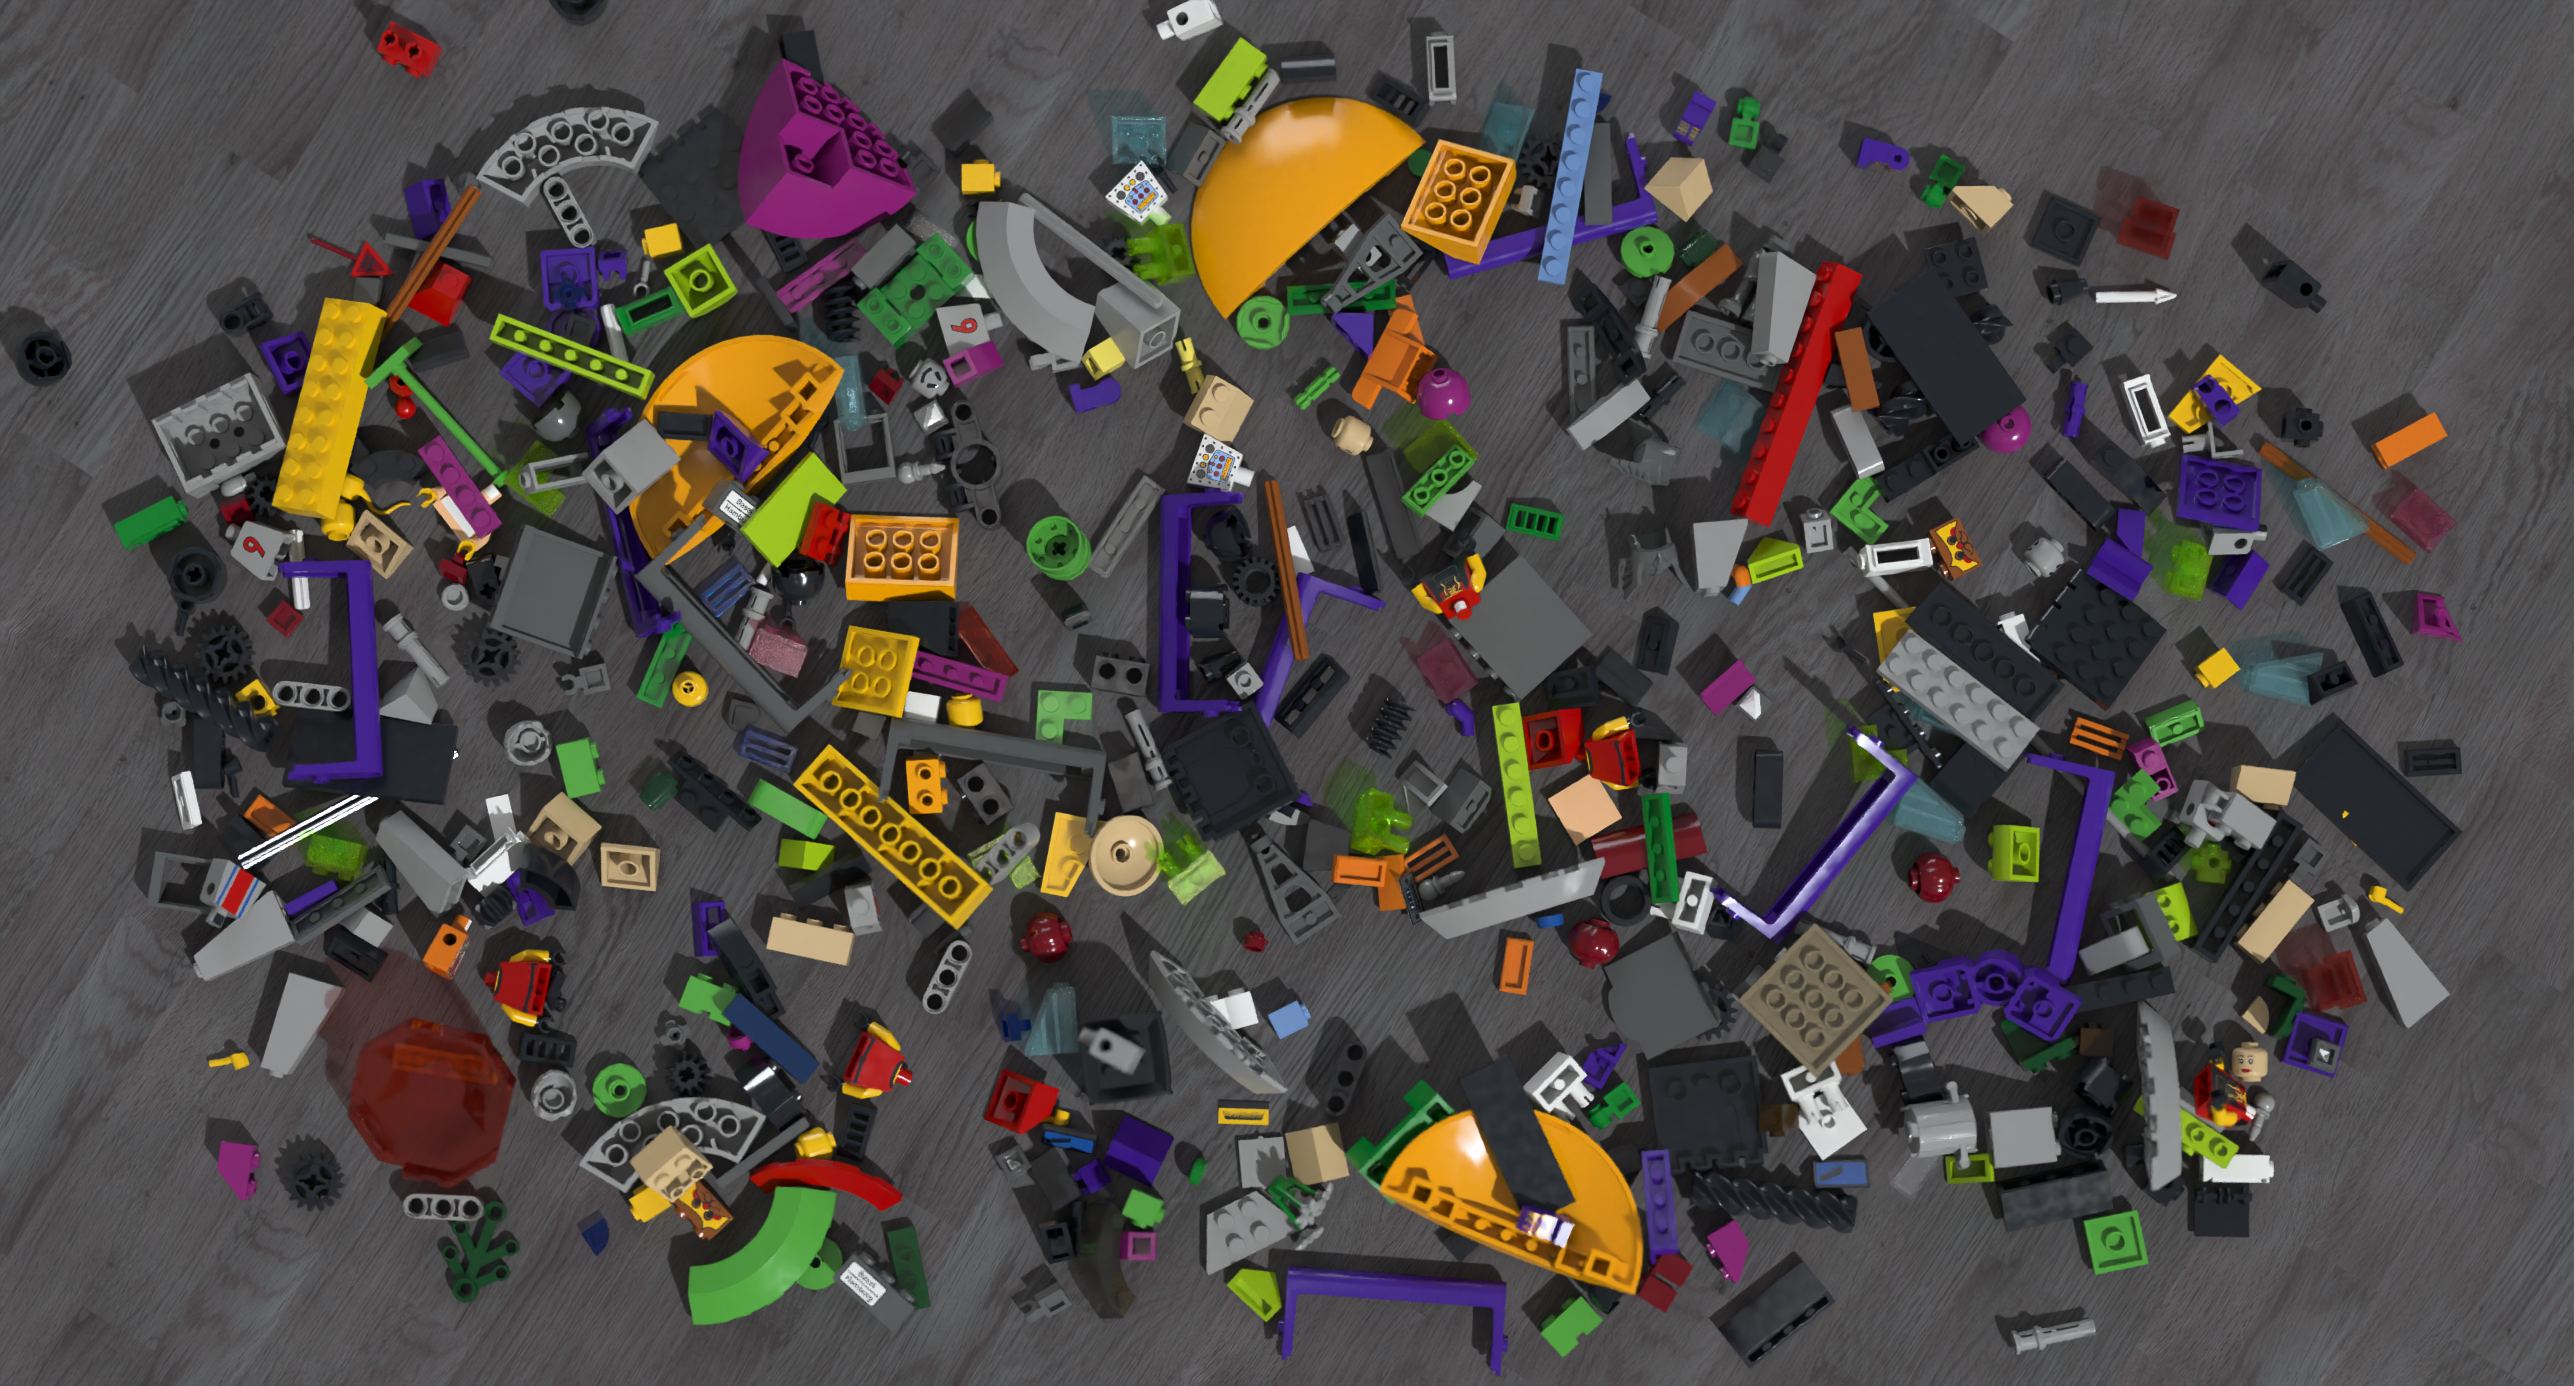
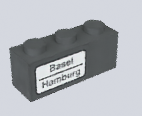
M720 479L702 506L751 543L739 529L764 502L754 495L747 496L743 492L745 488L737 481L732 479L728 482Z
M856 1250L832 1278L887 1328L894 1332L918 1305L914 1301L916 1297L907 1288L901 1289L894 1283L896 1279L887 1270H879L874 1265L875 1260L865 1251L860 1253Z

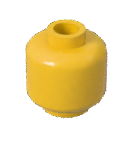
M339 499L334 520L321 518V531L330 540L334 541L350 538L356 526V510L351 504L346 503L344 499Z
M685 671L674 679L672 693L680 704L687 707H695L703 703L707 698L709 686L702 675L694 671Z
M966 692L951 695L952 699L946 703L949 725L975 729V726L983 721L980 698Z
M815 1127L799 1134L796 1140L797 1143L793 1144L798 1159L830 1160L833 1156L832 1148L836 1147L832 1133H826L820 1127Z

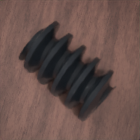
M836 286L824 292V297L831 299L824 303L825 308L831 309V311L825 313V317L833 320L826 324V329L833 331L827 334V340L837 343L861 341L860 338L853 337V334L859 332L860 328L852 326V323L860 320L859 317L852 316V312L859 310V308L851 305V302L857 300L858 296L850 294V291L857 289V286Z
M1385 698L1383 702L1389 708H1379L1378 711L1383 718L1375 717L1373 720L1379 727H1370L1369 731L1373 737L1365 736L1363 740L1371 750L1392 759L1387 750L1397 749L1392 740H1402L1397 731L1407 730L1402 721H1411L1412 718L1407 711L1416 712V710L1395 699Z

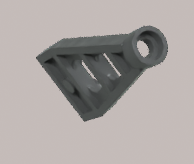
M1385 213L1366 231L1334 285L1320 299V302L1331 314H1336L1343 307L1403 273L1423 252L1407 233L1401 229L1389 213ZM1379 245L1390 258V263L1382 270L1373 272L1366 264V258L1371 249ZM1359 267L1368 277V281L1357 290H1354L1347 281L1354 270ZM1335 295H1339L1340 298H1341V301H1339V300L1335 297Z
M1268 834L1250 845L1254 854H1257L1280 922L1295 945H1298L1341 916L1327 893L1273 845V841ZM1268 846L1270 847L1269 853H1267V854H1262V853H1260L1262 850H1264V849L1267 848ZM1277 863L1284 864L1293 875L1292 880L1283 886H1278L1271 874V868ZM1294 885L1301 886L1311 896L1310 904L1298 912L1290 911L1285 900V892Z

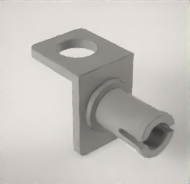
M2208 421L2209 431H2206V434L2182 436L2183 444L2194 443L2183 445L2184 453L2208 450L2212 454V459L2244 456L2243 450L2215 452L2212 421Z

